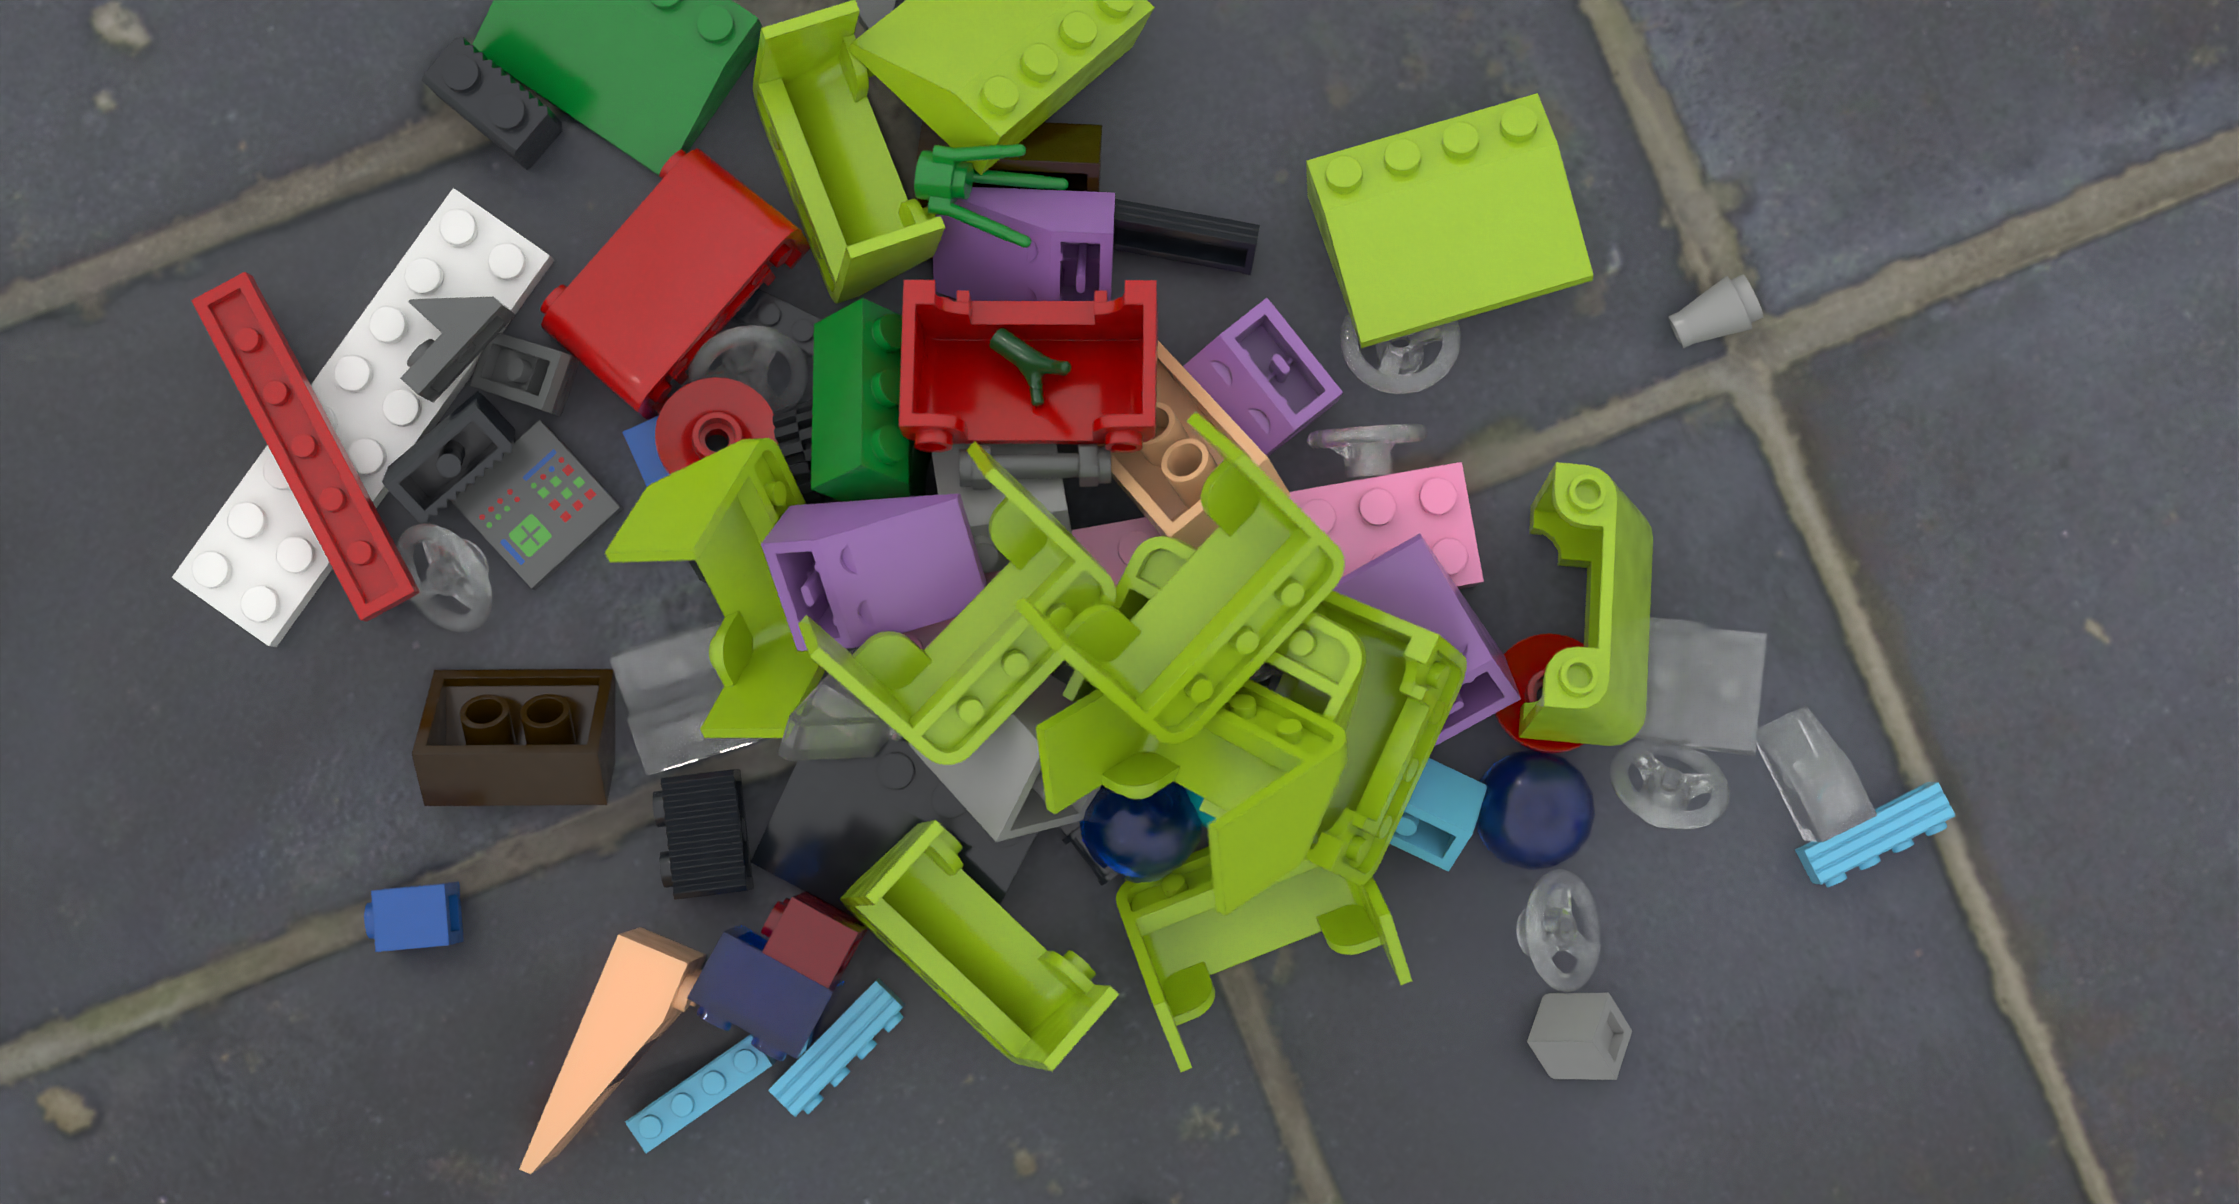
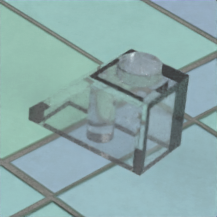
M860 646L853 648L850 653L853 655ZM828 674L790 714L778 755L787 761L874 757L890 738L898 742L903 737L831 674Z
M1803 706L1750 732L1803 840L1825 842L1878 816L1851 761L1807 706Z

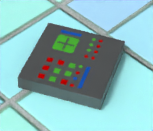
M541 420L535 423L513 444L512 453H504L503 461H495L493 469L486 468L484 477L477 476L475 484H469L466 492H460L456 500H451L518 575L534 590L538 589L624 510L616 499Z

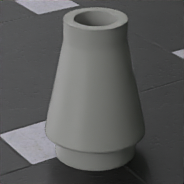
M1742 274L1730 280L1726 275L1679 312L1668 316V320L1679 344L1684 349L1695 343L1752 330L1751 323L1763 318V312L1747 278Z

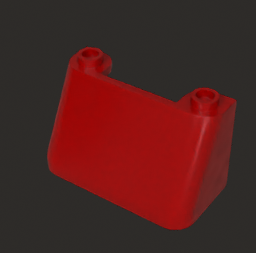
M698 148L691 150L689 153L679 150L668 159L659 174V177L662 179L661 182L567 287L565 284H562L555 288L547 296L540 308V311L545 315L541 323L542 329L647 420L659 416L662 407L669 399L667 395L673 387L670 384L671 380L674 379L682 385L689 377L685 371L764 282L769 286L775 280L776 276L770 268L773 265L778 268L785 263L790 269H793L811 248L804 234L795 224Z
M904 280L899 427L902 435L907 439L915 441L916 449L925 452H945L951 450L953 444H973L975 441L978 444H1105L1106 450L1117 453H1132L1142 450L1143 442H1148L1156 436L1157 280H1125V293L1122 297L1112 301H1108L1107 291H1094V301H972L969 290H957V302L948 297L938 296L936 294L935 280ZM999 329H1007L1029 346L1051 359L1068 361L1071 364V371L1066 376L1044 374L1042 379L1044 404L1041 406L1032 405L1030 387L1020 370L990 348V341Z

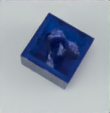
M742 924L724 931L687 999L700 1005L696 1014L708 1023L726 1031H729L734 1024L754 1035L751 1045L764 1054L780 1061H784L787 1054L796 1059L799 1058L811 1047L846 982L840 979L831 987L826 988L765 955L762 951L769 939Z

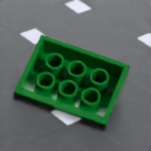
M493 0L472 45L479 52H483L498 68L501 67L505 73L659 176L662 167L668 159L679 150H684L687 153L758 52L760 32L763 27L758 17L732 0Z

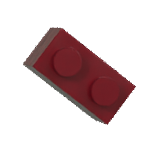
M803 892L793 896L791 900L785 898L783 902L778 901L761 930V934L769 938L762 953L820 985L829 988L843 976L868 928L853 916L807 892Z

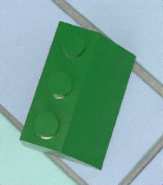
M865 298L857 300L814 324L811 490L842 502L913 497V440L905 438L899 427L902 315Z

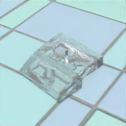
M1650 617L1646 717L1644 725L1634 737L1695 749L1755 756L1768 642L1767 634L1710 629L1705 627L1704 622Z
M724 619L614 652L610 656V662L629 713L627 722L646 776L762 740V738H704L700 730L724 687L709 659L710 642Z

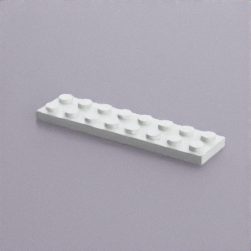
M454 188L311 384L376 508L388 493L387 488L382 483L387 467L437 425L475 372L481 355L480 353L434 403L416 394L400 379L410 368L407 366V360L420 344L428 339L435 341L442 333L408 301L410 299L494 297L516 315L555 261L549 254ZM509 323L499 333H503ZM268 445L172 578L266 645L277 647L333 568Z

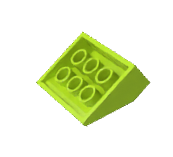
M905 0L850 44L848 50L950 147L1019 144L1133 47L1155 7L1147 0ZM1000 159L966 162L972 163L973 168L982 175Z
M1538 93L1306 160L1308 199L1361 348L1593 281L1592 267L1559 146Z

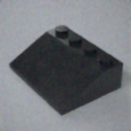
M829 701L797 761L751 863L856 918L845 907L840 898L917 824L936 820L962 845V850L957 854L964 865L961 869L1001 905L1039 832L996 842L914 752L906 739L837 702Z

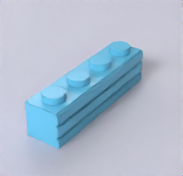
M1926 782L1800 846L1795 851L1811 882L1820 885L1825 883L1826 887H1831L1847 879L1845 872L1857 866L1860 870H1864L1879 863L1881 859L1878 855L1892 849L1893 853L1903 851L1914 845L1912 838L1924 832L1926 836H1931L1946 829L1948 826L1945 821L1955 817V813L1939 782Z
M878 978L768 1091L793 1116L796 1117L802 1110L808 1115L824 1099L819 1092L829 1082L836 1087L851 1072L846 1065L856 1055L862 1060L877 1045L872 1038L882 1028L889 1033L904 1018L899 1011L906 1004Z
M754 1031L636 1113L625 1123L645 1153H648L770 1068L777 1060L757 1031Z

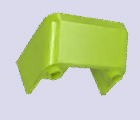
M856 0L761 28L753 78V95L761 122L827 291L836 304L859 297L933 257L945 229L941 216L936 217L935 214L928 213V207L922 208L915 198L908 200L867 97L869 90L868 78L875 75L848 50L850 44L856 39L854 33L860 12Z
M1197 412L1187 422L1224 458L1221 464L1209 475L1201 492L1203 510L1219 527L1142 609L1129 620L1119 610L1110 605H1095L1082 611L1064 630H1061L1025 597L1022 596L1014 604V607L1060 657L1157 740L1165 744H1179L1195 736L1337 586L1345 567V559L1341 549L1241 449Z
M770 438L742 439L648 485L605 551V555L610 563L695 560L725 617L709 645L710 662L716 669L724 687L700 728L704 738H790L825 672V669L809 656L808 650L797 651L761 546L762 541L790 505L806 504L779 446Z
M976 441L967 449V452L984 477L1006 496L994 509L990 517L989 535L998 551L1010 562L924 650L902 633L885 631L871 636L853 655L808 615L798 623L809 656L926 758L941 765L957 764L970 757L1064 661L1014 607V604L1022 596L1061 630H1064L1087 608L1095 605H1110L1114 607L1116 600L1115 585L1106 570L1036 497Z
M1165 536L1152 537L1141 543L1134 551L1116 587L1114 608L1131 620L1191 557L1197 548L1177 538ZM1313 610L1265 662L1299 680L1289 700L1338 724L1346 731L1366 666L1365 647L1361 639L1353 631ZM1075 669L1062 696L1071 701H1078L1098 688Z
M1250 679L1241 686L1195 736L1179 744H1165L1157 740L1099 689L1035 726L1047 810L1054 814H1057L1101 785L1131 799H1144L1152 796L1173 781L1228 811L1208 824L1216 911L1224 916H1227L1302 864L1348 761L1346 733L1342 727Z
M936 820L917 824L866 871L840 900L862 924L1000 1053L1015 1064L1053 1071L1119 994L1111 986L1095 985L1092 983L1091 980L1096 975L1095 971L1073 951L1068 950L1061 956L1055 951H1048L968 876L961 869L964 865L957 856L963 848L962 845Z
M1210 846L1129 878L1121 885L1116 894V904L1153 1006L1180 1072L1191 1069L1192 1066L1177 1026L1201 1016L1213 1004L1215 988L1210 975L1316 933L1322 932L1328 946L1335 952L1345 955L1359 954L1382 945L1400 985L1412 981L1391 913L1373 876L1364 885H1358L1304 860L1296 869L1227 916H1224L1216 911Z

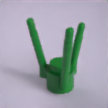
M1022 144L960 148L934 145L933 151L923 150L919 156L915 172L914 189L917 199L929 200L928 213L952 217L1002 240L1028 248L1031 245L1030 237L955 203L958 199L967 200L969 198L973 182L1065 190L1069 184L1064 178L1046 177L1043 175L987 170L980 175L973 169L972 163L963 162L1020 157L1026 153V148Z

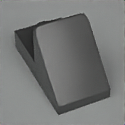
M494 297L410 299L408 302L442 334L435 341L433 339L424 341L413 351L407 360V366L410 368L400 379L416 394L434 403L511 321L515 314Z
M498 333L481 352L470 386L561 417L580 362L575 357L561 351Z

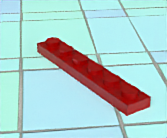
M243 272L192 299L191 301L360 621L368 622L421 593L254 277L247 272Z

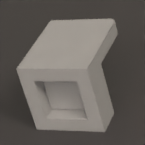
M1548 993L1542 997L1527 1043L1548 1075L1553 1079L1617 1080L1632 1029L1610 993Z

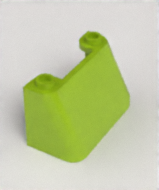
M1556 462L1531 504L1529 534H1543L1553 542L1558 550V566L1587 568L1584 647L1566 648L1555 654L1548 663L1543 677L1541 699L1536 702L1524 703L1520 708L1519 738L1603 746L1622 745L1639 732L1644 725L1646 717L1653 554L1652 528L1645 516L1610 476L1601 469L1589 465Z
M1332 590L1314 611L1350 629L1361 639L1366 651V666L1351 718L1345 731L1348 761L1304 860L1353 883L1364 885L1374 875L1384 857L1465 678L1467 660L1461 652L1439 634ZM1283 673L1275 693L1290 699L1299 680ZM1205 798L1199 809L1215 818H1219L1228 812Z

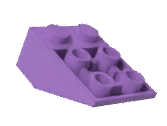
M972 187L967 200L958 199L955 203L1030 237L1031 245L1028 248L1002 240L952 217L935 214L936 217L941 216L945 225L941 241L933 256V280L936 281V292L957 299V290H969L972 301H1094V291H1107L1108 301L1112 299L1115 193Z
M1268 298L1264 299L1223 331L1183 366L1267 457L1335 405L1343 394L1342 390Z
M960 493L790 505L761 543L797 651L807 650L798 623L806 615L844 648H855L861 646L871 636L880 632L894 631L905 633L955 618L987 586Z
M1420 533L1342 577L1333 589L1337 593L1439 634L1465 656L1467 660L1465 678L1435 746L1521 699L1503 652Z

